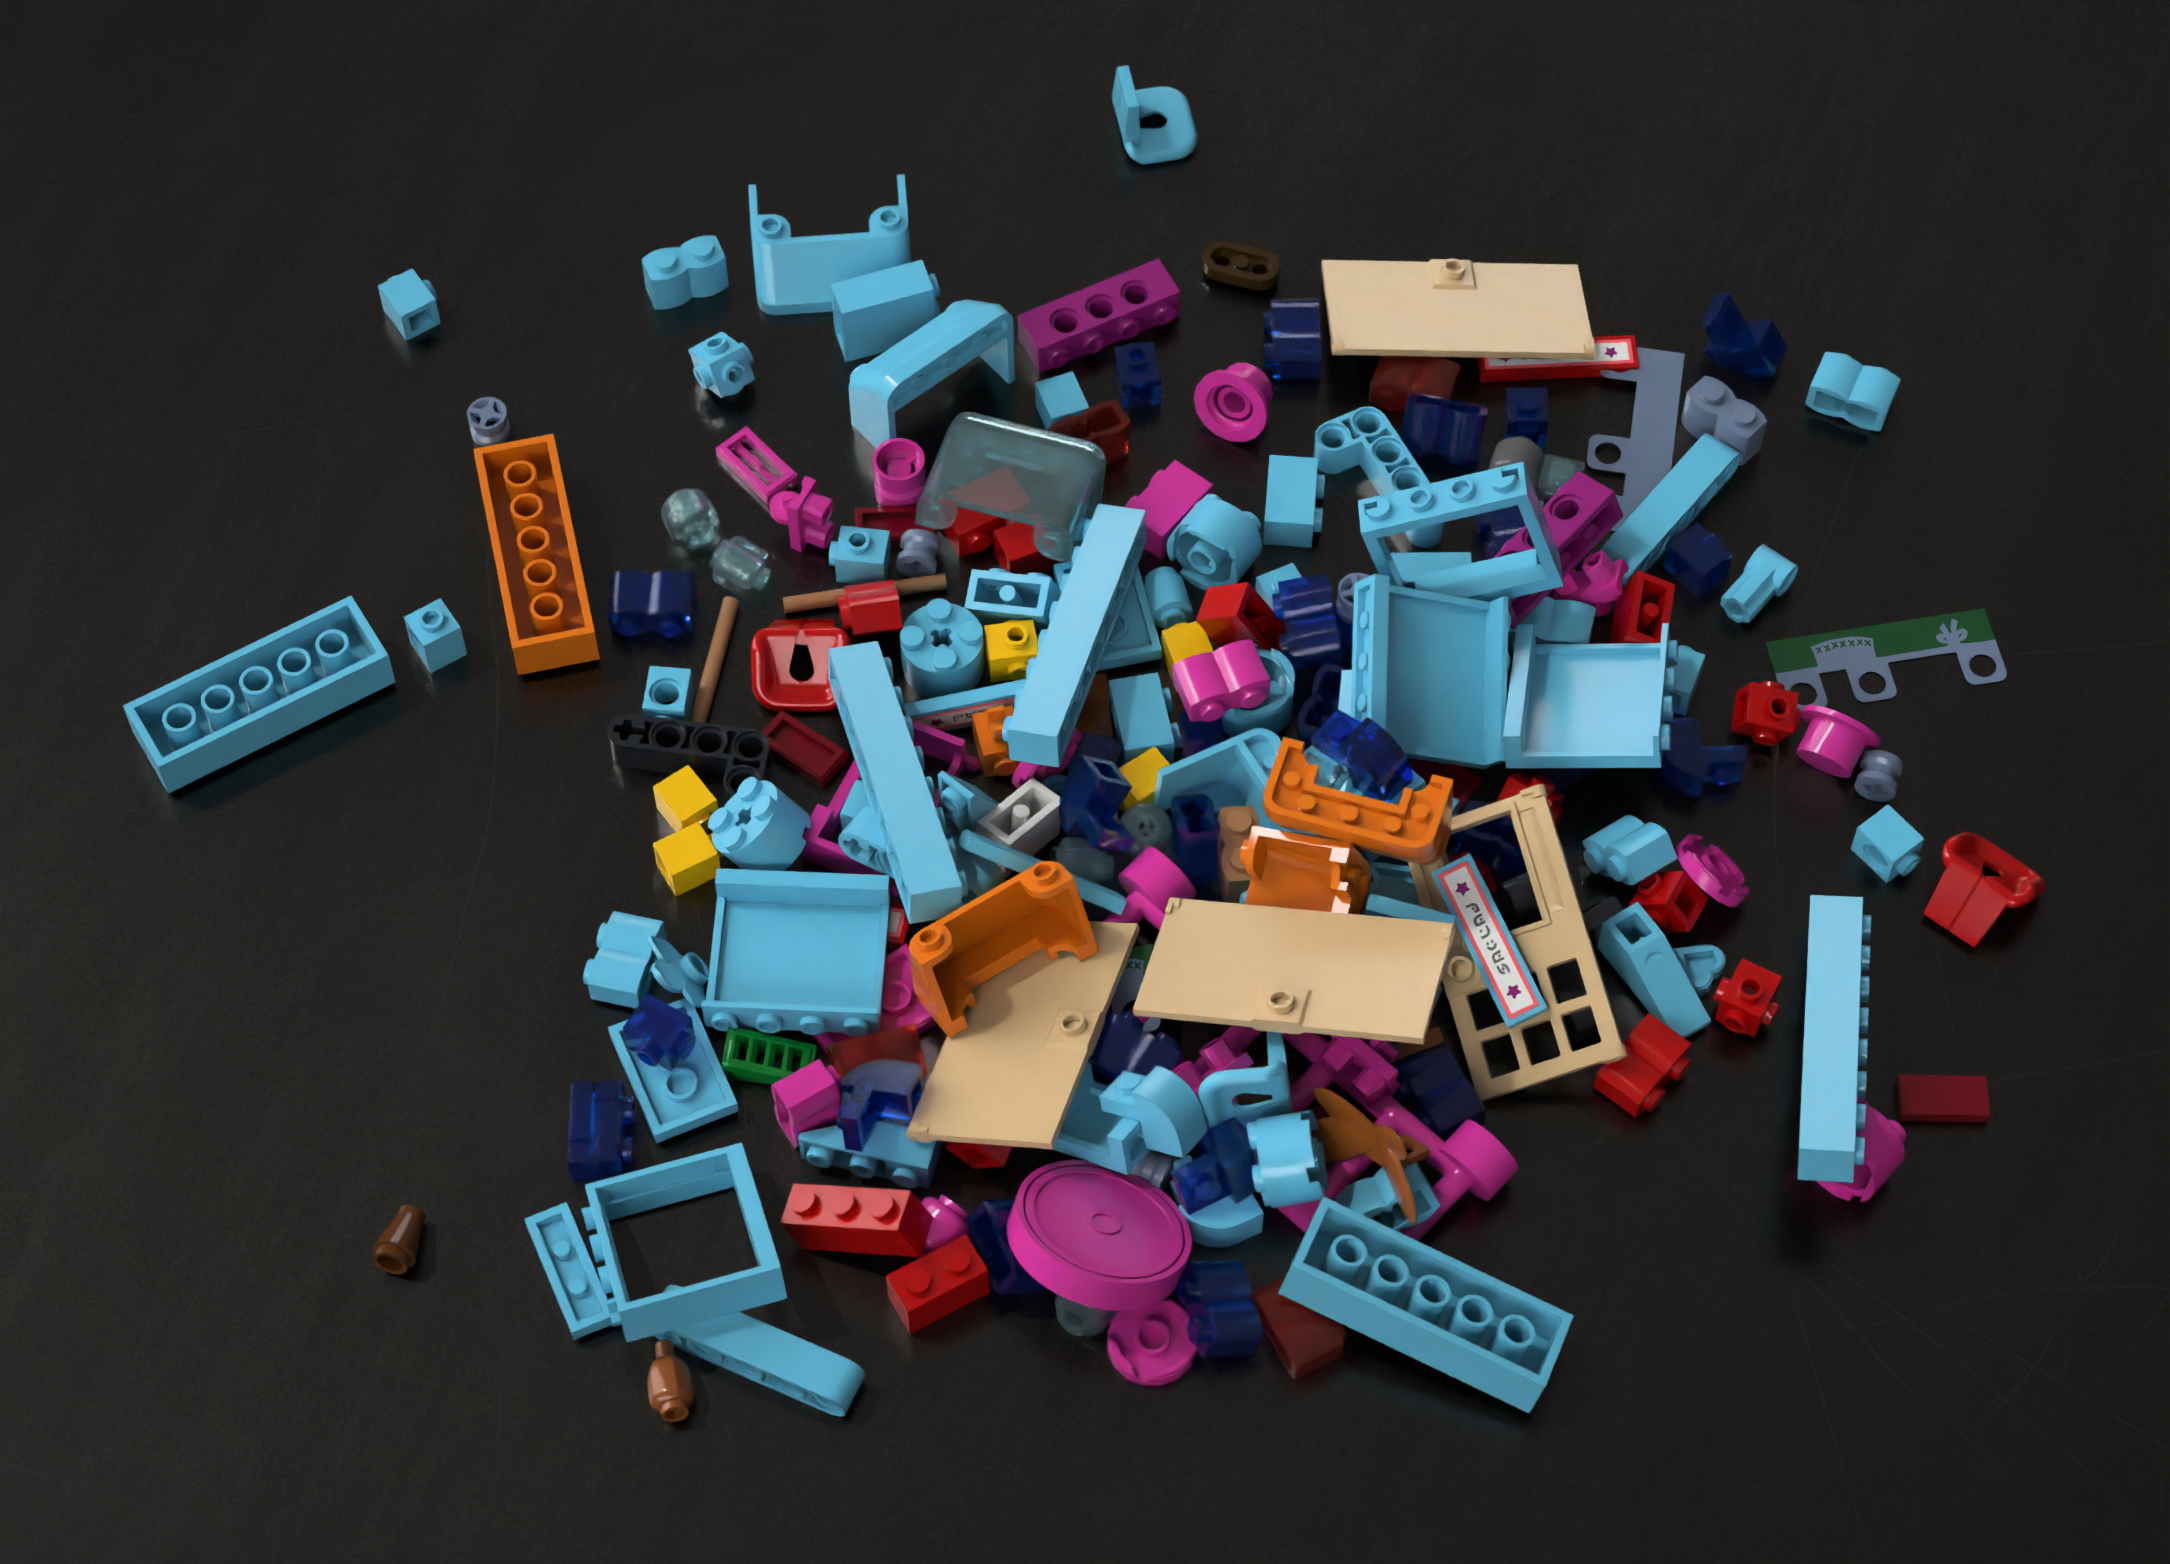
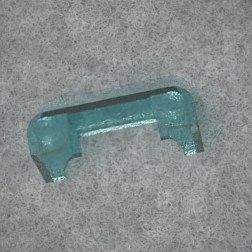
M974 412L960 413L953 419L947 429L918 501L915 524L933 529L948 528L956 520L959 507L1034 526V544L1042 555L1071 564L1075 546H1081L1083 542V527L1086 519H1092L1098 503H1102L1106 468L1105 455L1096 444L1086 440Z

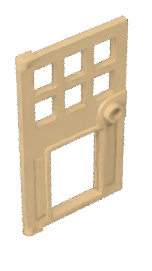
M1544 784L1523 789L1518 795L1454 816L1451 822L1452 835L1509 814L1511 815L1542 917L1541 921L1511 930L1510 933L1531 975L1537 974L1544 1001L1549 1010L1510 1030L1505 1022L1478 1031L1468 997L1469 995L1487 990L1488 987L1455 923V935L1447 957L1442 981L1476 1095L1481 1103L1600 1063L1609 1064L1628 1057L1625 1045L1620 1037L1548 803V794ZM1446 850L1442 858L1433 864L1418 865L1408 862L1421 907L1451 915L1431 875V872L1449 864ZM1577 959L1587 994L1559 1004L1549 969ZM1591 1007L1601 1043L1573 1052L1563 1017ZM1551 1020L1561 1055L1533 1065L1523 1030ZM1510 1034L1520 1069L1492 1078L1483 1043Z

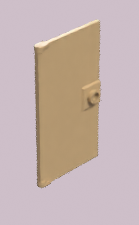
M1454 258L1431 259L1428 262L1322 260L1321 269L1332 355L1595 359V343L1591 334L1578 265L1472 263L1470 260Z
M1170 897L1133 1007L1134 1016L1252 1027L1258 1031L1298 1035L1304 1032L1424 1044L1449 950L1452 947L1455 923Z
M1089 921L1099 950L1090 957L1080 962L1074 952L1058 951L1059 957L1051 961L1041 949L971 989L977 1004L971 1008L966 1006L964 1009V1017L968 1027L950 1038L947 1036L907 1128L906 1137L915 1142L931 1143L934 1140L1053 1149L1088 1059L1094 1052L1105 1024V1016L1140 930L1138 924Z

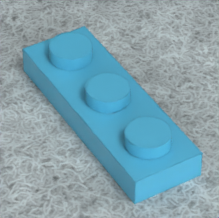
M567 1202L525 1218L526 1227L573 1340L612 1325L606 1300H608L607 1296L603 1292L601 1282Z

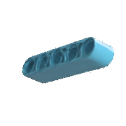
M1705 433L1607 540L1600 551L1603 550L1612 562L1624 559L1629 567L1628 572L1624 573L1622 578L1623 586L1629 582L1637 570L1646 573L1736 471L1742 458L1741 453L1712 435Z
M668 1285L664 1292L675 1290L682 1287L677 1285ZM741 1312L654 1335L660 1340L672 1341L673 1346L834 1416H845L866 1376L865 1371L855 1362Z

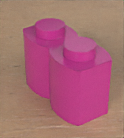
M1252 639L1227 644L1214 652L1193 655L1173 665V682L1191 722L1201 720L1211 722L1217 720L1230 708H1254L1270 696V678Z
M820 1059L771 1085L772 1095L776 1103L774 1110L777 1121L794 1148L799 1147L798 1138L800 1133L836 1126L843 1121L841 1111L846 1108V1105L839 1093V1090L843 1089V1083L832 1065L825 1067Z

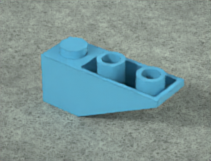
M941 771L938 774L940 807L943 809L946 822V832L944 834L946 839L952 838L954 843L957 844L963 830L966 831L968 829L976 832L977 821L999 805V803L975 785L945 771Z
M1638 902L1602 923L1597 948L1650 1014L1683 1038H1687L1710 1024V1017L1664 933Z
M900 1112L802 1132L798 1138L801 1159L807 1160V1162L816 1167L829 1168L835 1166L848 1169L854 1175L862 1178L878 1176L890 1179L901 1187L915 1188L920 1186L928 1189L943 1141L932 1140L931 1143L915 1142L908 1139L905 1133L913 1115Z

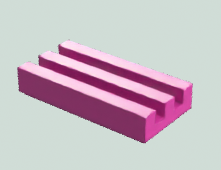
M747 426L716 447L717 457L767 505L770 504L775 494L786 491V487L789 484L794 487L799 483L798 474ZM744 440L781 477L777 479L763 466L756 456L752 455L740 443ZM730 450L734 451V452H735L754 472H756L769 486H767L758 476H756V475H755L736 455H734Z

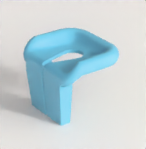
M1129 66L1117 67L1112 101L1128 155L1134 161L1143 165L1177 160L1189 155L1197 144L1198 136L1187 98L1180 91L1166 86L1135 90ZM1150 114H1161L1166 118L1167 123L1158 129L1140 128V118Z
M1267 1031L1268 1066L1218 1071L1202 1081L1198 1091L1199 1102L1203 1110L1207 1131L1212 1136L1225 1141L1249 1140L1247 1132L1248 1123L1256 1122L1259 1118L1293 1113L1282 1033ZM1242 1093L1272 1095V1100L1251 1105H1239L1233 1102L1232 1099Z

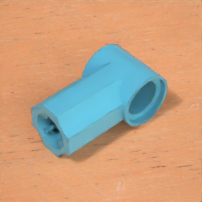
M1762 544L1748 560L1743 574L1722 596L1720 605L1726 611L1727 616L1735 622L1750 623L1774 595L1779 597L1789 588L1797 575L1799 566L1765 544Z

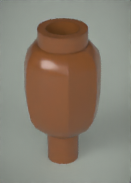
M661 1340L655 1344L657 1359L652 1362L648 1372L649 1400L651 1406L661 1413L664 1421L677 1422L685 1419L689 1414L688 1408L692 1404L695 1395L693 1378L689 1366L681 1358L675 1356L673 1342Z

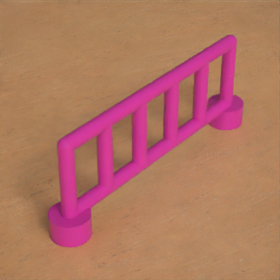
M1148 846L1118 875L1121 885L1129 894L1125 899L1127 903L1122 915L1111 912L1102 922L1137 924L1144 917L1160 931L1169 898L1193 899L1196 896L1195 888L1186 875L1159 850ZM1132 1007L1123 1016V1019L1131 1026H1141L1148 1021L1149 1017L1134 1016ZM1105 1022L1095 1048L1122 1072L1128 1071L1147 1076L1156 1067L1132 1045L1143 1033L1124 1036L1117 1032L1115 1025L1111 1027ZM1231 1025L1221 1037L1232 1046L1236 1053H1242L1263 1031L1255 1030L1252 1027ZM1304 1032L1300 1035L1282 1033V1037L1312 1062L1304 1073L1290 1086L1293 1113L1304 1111L1316 1098L1314 1095L1316 1088L1322 1087L1325 1089L1334 1081L1377 1118L1373 1124L1387 1125L1398 1135L1407 1134L1430 1148V1156L1424 1160L1443 1175L1432 1188L1440 1207L1425 1221L1411 1227L1401 1228L1399 1233L1419 1241L1467 1190L1480 1199L1489 1201L1519 1170L1517 1162L1505 1146L1478 1123L1466 1120L1446 1141H1443L1386 1091L1369 1104L1357 1096L1351 1089L1350 1083L1362 1070L1354 1063H1351L1339 1077L1334 1076L1321 1064L1320 1055L1329 1042L1320 1034ZM1202 1056L1193 1064L1201 1076L1210 1070ZM1207 1131L1200 1141L1255 1188L1252 1166L1259 1165L1257 1150L1251 1149L1249 1140L1225 1141L1212 1136ZM1364 1154L1348 1160L1336 1161L1327 1171L1328 1190H1325L1327 1198L1335 1202L1338 1194L1354 1183L1374 1161ZM1321 1200L1277 1207V1209L1306 1233Z

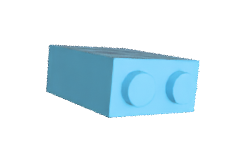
M923 260L831 283L834 329L846 362L887 351L941 314L935 298L940 296L938 282L934 273H927Z

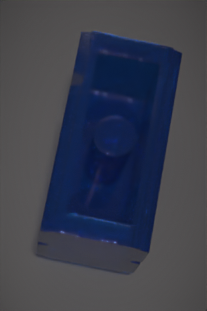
M620 1080L599 1081V1083L594 1081H573L570 1084L567 1166L570 1178L574 1181H595L596 1179L604 1180L625 1174V1163H633V1137H626V1123H634L635 1102L634 1097L626 1096L624 1082Z

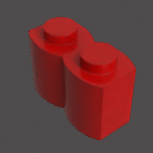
M893 579L844 586L845 595L837 596L843 630L851 629L853 637L903 629L899 596Z
M1650 1013L1639 1022L1623 1044L1625 1045L1628 1057L1609 1064H1603L1596 1074L1593 1086L1635 1118L1644 1109L1652 1112L1666 1093L1662 1087L1671 1078L1676 1082L1680 1080L1692 1063V1060L1688 1058L1692 1043Z

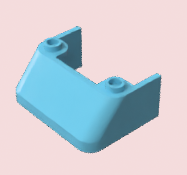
M905 174L897 175L899 205L884 206L875 210L869 218L870 232L791 237L789 222L784 217L776 214H759L756 184L748 185L755 286L759 308L770 315L833 311L831 283L911 263Z
M967 299L956 301L949 305L945 312L869 363L859 365L852 372L849 383L852 425L877 449L883 442L896 438L895 412L977 356H980L1008 384L1012 383L1015 380L1012 315L1000 304Z
M1255 728L1159 769L1152 808L1158 814L1194 798L1202 811L1208 815L1218 817L1222 807L1252 805L1258 814L1260 827L1291 832L1273 822L1266 815L1263 808L1264 790L1282 741L1274 732L1268 729ZM1248 891L1240 895L1239 904L1245 903Z

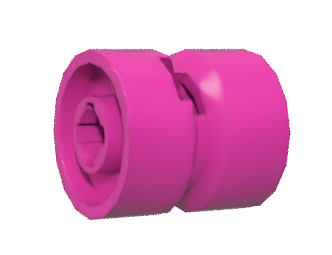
M904 438L889 439L880 444L874 451L872 458L875 479L874 490L877 502L881 507L922 505L927 494L926 466L923 450L917 443Z

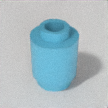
M1159 567L1150 571L1145 578L1144 589L1155 625L1168 629L1174 624L1189 620L1193 610L1182 576L1171 567Z

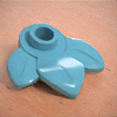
M650 936L647 939L648 944L658 959L651 966L654 978L666 990L672 993L682 992L690 1005L702 1008V1000L706 1001L704 990L707 988L709 968L706 963L693 952H688L685 956L680 955L668 941L656 936Z

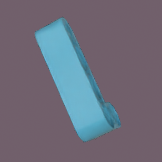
M1366 406L1323 423L1316 430L1314 458H1318V469L1326 474L1340 473L1360 465L1379 495L1430 484L1385 414L1375 407ZM1445 522L1405 531L1404 533L1414 545L1420 548L1434 547L1443 538Z
M864 806L839 835V846L854 861L882 874L889 875L894 879L871 806ZM954 843L957 854L955 866L957 871H964L968 885V895L962 897V907L1004 883L1005 877L1003 871L995 862L973 854Z

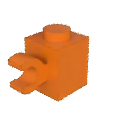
M1013 705L988 708L987 711L972 714L973 738L984 777L1011 775L1021 762L1009 759L1008 742L1003 741L1002 738L1003 724L1007 716L1013 715Z

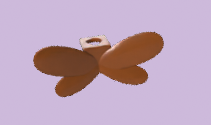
M1322 1087L1316 1088L1314 1095L1317 1101L1331 1116L1316 1119L1319 1129L1311 1130L1312 1137H1317L1318 1143L1322 1142L1325 1161L1348 1160L1364 1154L1384 1167L1405 1217L1411 1224H1416V1204L1403 1168L1429 1157L1430 1148L1407 1134L1398 1135L1387 1125L1373 1124L1342 1097ZM1405 1148L1412 1150V1152L1407 1154Z

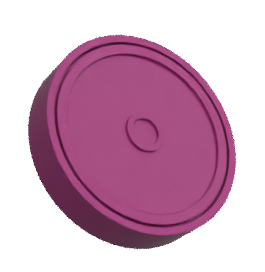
M1086 1160L1054 1162L1044 1165L1029 1174L1019 1188L1007 1223V1237L1011 1250L1021 1266L1035 1280L1068 1300L1103 1310H1138L1163 1301L1178 1285L1192 1246L1191 1231L1185 1216L1179 1211L1176 1203L1160 1188L1152 1185L1150 1181L1141 1176H1134L1131 1173L1125 1175Z

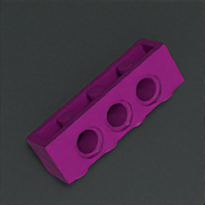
M1158 258L1019 314L1018 340L1039 373L1051 368H1059L1068 361L1085 354L1096 353L1107 345L1122 339L1133 338L1139 332L1156 325L1167 324L1174 318L1179 317L1180 290Z
M1577 471L1567 483L1560 486L1556 494L1542 507L1560 554L1562 578L1623 518L1615 492L1580 471ZM1526 525L1512 539L1508 540L1493 558L1535 549ZM1553 589L1510 598L1508 600V612L1511 615L1510 627L1515 629L1517 624H1520Z

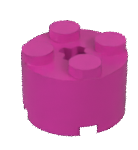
M1857 1098V1104H1866L1865 1130L1856 1131V1137H1865L1864 1164H1854L1853 1183L1817 1182L1836 1197L1849 1201L1853 1196L1862 1197L1860 1202L1869 1200L1904 1161L1905 1149L1903 1142L1907 1135L1899 1123L1894 1120H1887L1881 1113L1869 1106L1864 1098Z

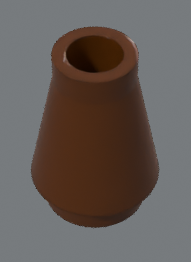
M412 1205L401 1206L397 1216L373 1245L375 1253L373 1261L380 1269L399 1275L404 1274L408 1268L415 1264L421 1229L426 1218L422 1210Z

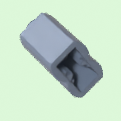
M1704 376L1686 393L1681 422L1690 434L1699 439L1705 433H1708L1741 453L1742 458L1739 466H1743L1761 450L1767 420L1757 407L1747 401L1737 399L1727 385L1709 376Z

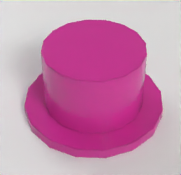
M1235 363L1226 370H1216L1206 374L1199 382L1194 394L1196 413L1203 424L1216 436L1230 442L1252 440L1267 425L1269 416L1268 405L1273 395L1272 385L1266 374L1258 367L1248 363Z
M1806 705L1801 711V717L1809 726L1796 754L1816 769L1837 777L1848 778L1851 776L1863 750H1878L1881 739L1875 732L1859 721L1836 710L1818 705Z

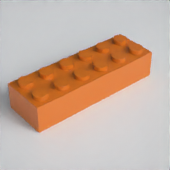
M554 434L473 449L518 675L599 660L598 646Z

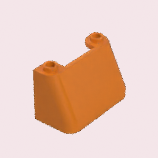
M1283 737L1263 796L1264 811L1273 822L1293 833L1350 842L1356 849L1418 865L1433 864L1442 858L1451 835L1454 779L1432 774L1429 785L1420 791L1413 792V789L1405 787L1400 803L1396 805L1317 785L1319 765L1309 764L1306 761L1304 742Z
M1252 826L1249 839L1244 840L1240 851V862L1242 865H1245L1246 872L1251 877L1244 904L1363 914L1370 886L1371 870L1369 863L1352 843Z
M1038 862L1015 877L921 929L913 936L910 941L909 952L915 992L920 1003L949 1038L968 1027L964 1017V1009L966 1006L971 1008L977 1004L971 989L1041 949L1051 961L1059 957L1058 951L1074 952L1080 962L1099 951L1074 877L1058 862Z

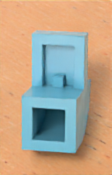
M1156 1066L1147 1076L1123 1071L1099 1096L1104 1112L1139 1120L1146 1149L1184 1158L1207 1132L1203 1110L1193 1090L1179 1076L1163 1067Z
M1190 1155L1174 1162L1173 1180L1170 1181V1188L1179 1204V1211L1185 1216L1189 1224L1193 1241L1208 1247H1228L1262 1232L1264 1213L1243 1176L1210 1191Z

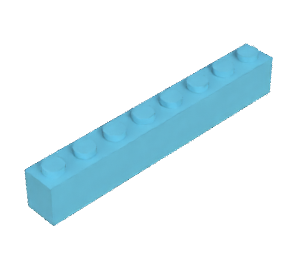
M1098 503L1092 519H1086L1083 527V542L1081 546H1075L1073 551L1070 574L1065 573L1061 581L1059 601L1052 602L1048 629L1041 630L1038 639L1036 658L1031 657L1028 661L1026 683L1024 687L1019 686L1016 691L1014 713L1012 716H1007L1003 724L1002 738L1003 741L1008 742L1010 760L1060 767L1147 543L1146 510Z
M878 641L828 649V680L909 924L941 919L961 907L962 897L968 895L967 879L963 870L957 871L956 869L957 854L955 844L952 838L946 839L945 816L941 807L935 808V789L931 776L925 777L923 774L925 768L923 752L920 746L913 745L914 730L910 716H903V696L899 686L893 687L891 660L889 657H883Z
M1810 895L1797 1180L1853 1183L1854 1164H1864L1865 1137H1856V1131L1865 1130L1866 1104H1857V1098L1866 1097L1867 1071H1858V1066H1866L1868 1039H1859V1034H1867L1868 1007H1860V1002L1868 1003L1869 976H1861V971L1869 972L1870 946L1862 945V941H1870L1871 915H1863V897Z

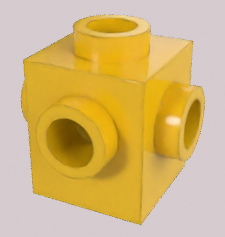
M1011 619L1000 624L984 626L985 652L991 683L1026 679L1028 661L1031 657L1036 658L1038 653L1039 635H1036L1033 619L1022 621Z

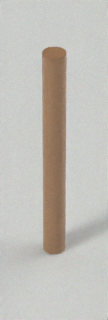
M945 573L894 580L898 596L947 589ZM844 588L782 597L784 612L792 613L838 606L837 596L845 595Z
M727 596L723 598L690 721L707 722L739 606V601L734 597Z

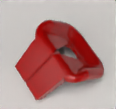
M777 619L768 628L759 630L754 635L751 643L752 689L757 700L764 707L778 712L781 710L784 712H825L838 708L828 680V649L851 645L848 634L843 629L836 627L834 619H807L806 621L803 619ZM795 645H808L814 666V674L806 681H798L790 674V663Z
M1962 832L1950 837L1943 847L1942 860L1946 870L1930 899L1924 915L1972 947H1976L2006 908L2021 907L2043 895L2046 890V884L2037 872L1992 842L1974 833ZM1983 866L1993 869L2001 876H1985L1982 874Z

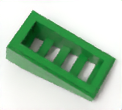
M729 1027L722 1059V1069L727 1080L774 1084L794 1073L791 1071L793 1056L801 1057L799 1068L801 1069L816 1061L818 1049L817 1045ZM739 1051H747L746 1061L738 1059ZM758 1052L765 1053L763 1065L756 1063ZM776 1054L783 1055L781 1069L774 1067Z

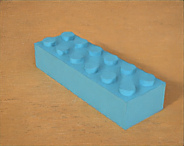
M349 596L123 705L133 734L169 794L396 681L386 650L353 597Z
M1324 1196L1278 1292L1280 1295L1527 1413H1530L1546 1387L1574 1316Z

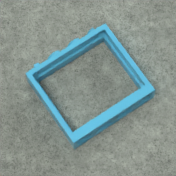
M1524 462L1358 500L1361 535L1378 573L1390 576V585L1491 602L1502 596L1509 597L1510 599L1563 587L1560 554ZM1514 474H1518V480L1516 479V476ZM1518 505L1535 549L1402 579L1383 536Z
M742 1142L585 1184L590 1206L582 1208V1213L587 1231L597 1230V1234L589 1236L595 1262L605 1260L606 1265L597 1268L604 1294L611 1292L614 1294V1298L606 1300L612 1326L622 1325L626 1342L787 1299L781 1266ZM734 1187L758 1267L630 1302L608 1221Z

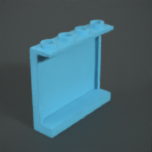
M1373 574L1355 583L1350 749L1382 752V754L1477 769H1487L1505 762L1503 731L1508 699L1507 673L1510 668V655L1508 653V631L1511 626V615L1508 612L1509 597L1502 596L1491 602L1394 586L1390 585V576Z
M1662 623L1661 643L1536 644L1534 624H1517L1503 731L1506 768H1661L1663 750L1671 749L1670 724H1665V722L1673 721V696H1668V693H1675L1676 671L1675 668H1670V665H1678V641L1670 640L1669 623Z
M717 868L715 879L717 903L706 1001L702 1000L701 1005L705 1027H713L720 1031H728L729 1027L757 1029L764 1033L796 1030L809 1035H819L824 1032H844L853 1037L880 1034L891 908L890 876Z

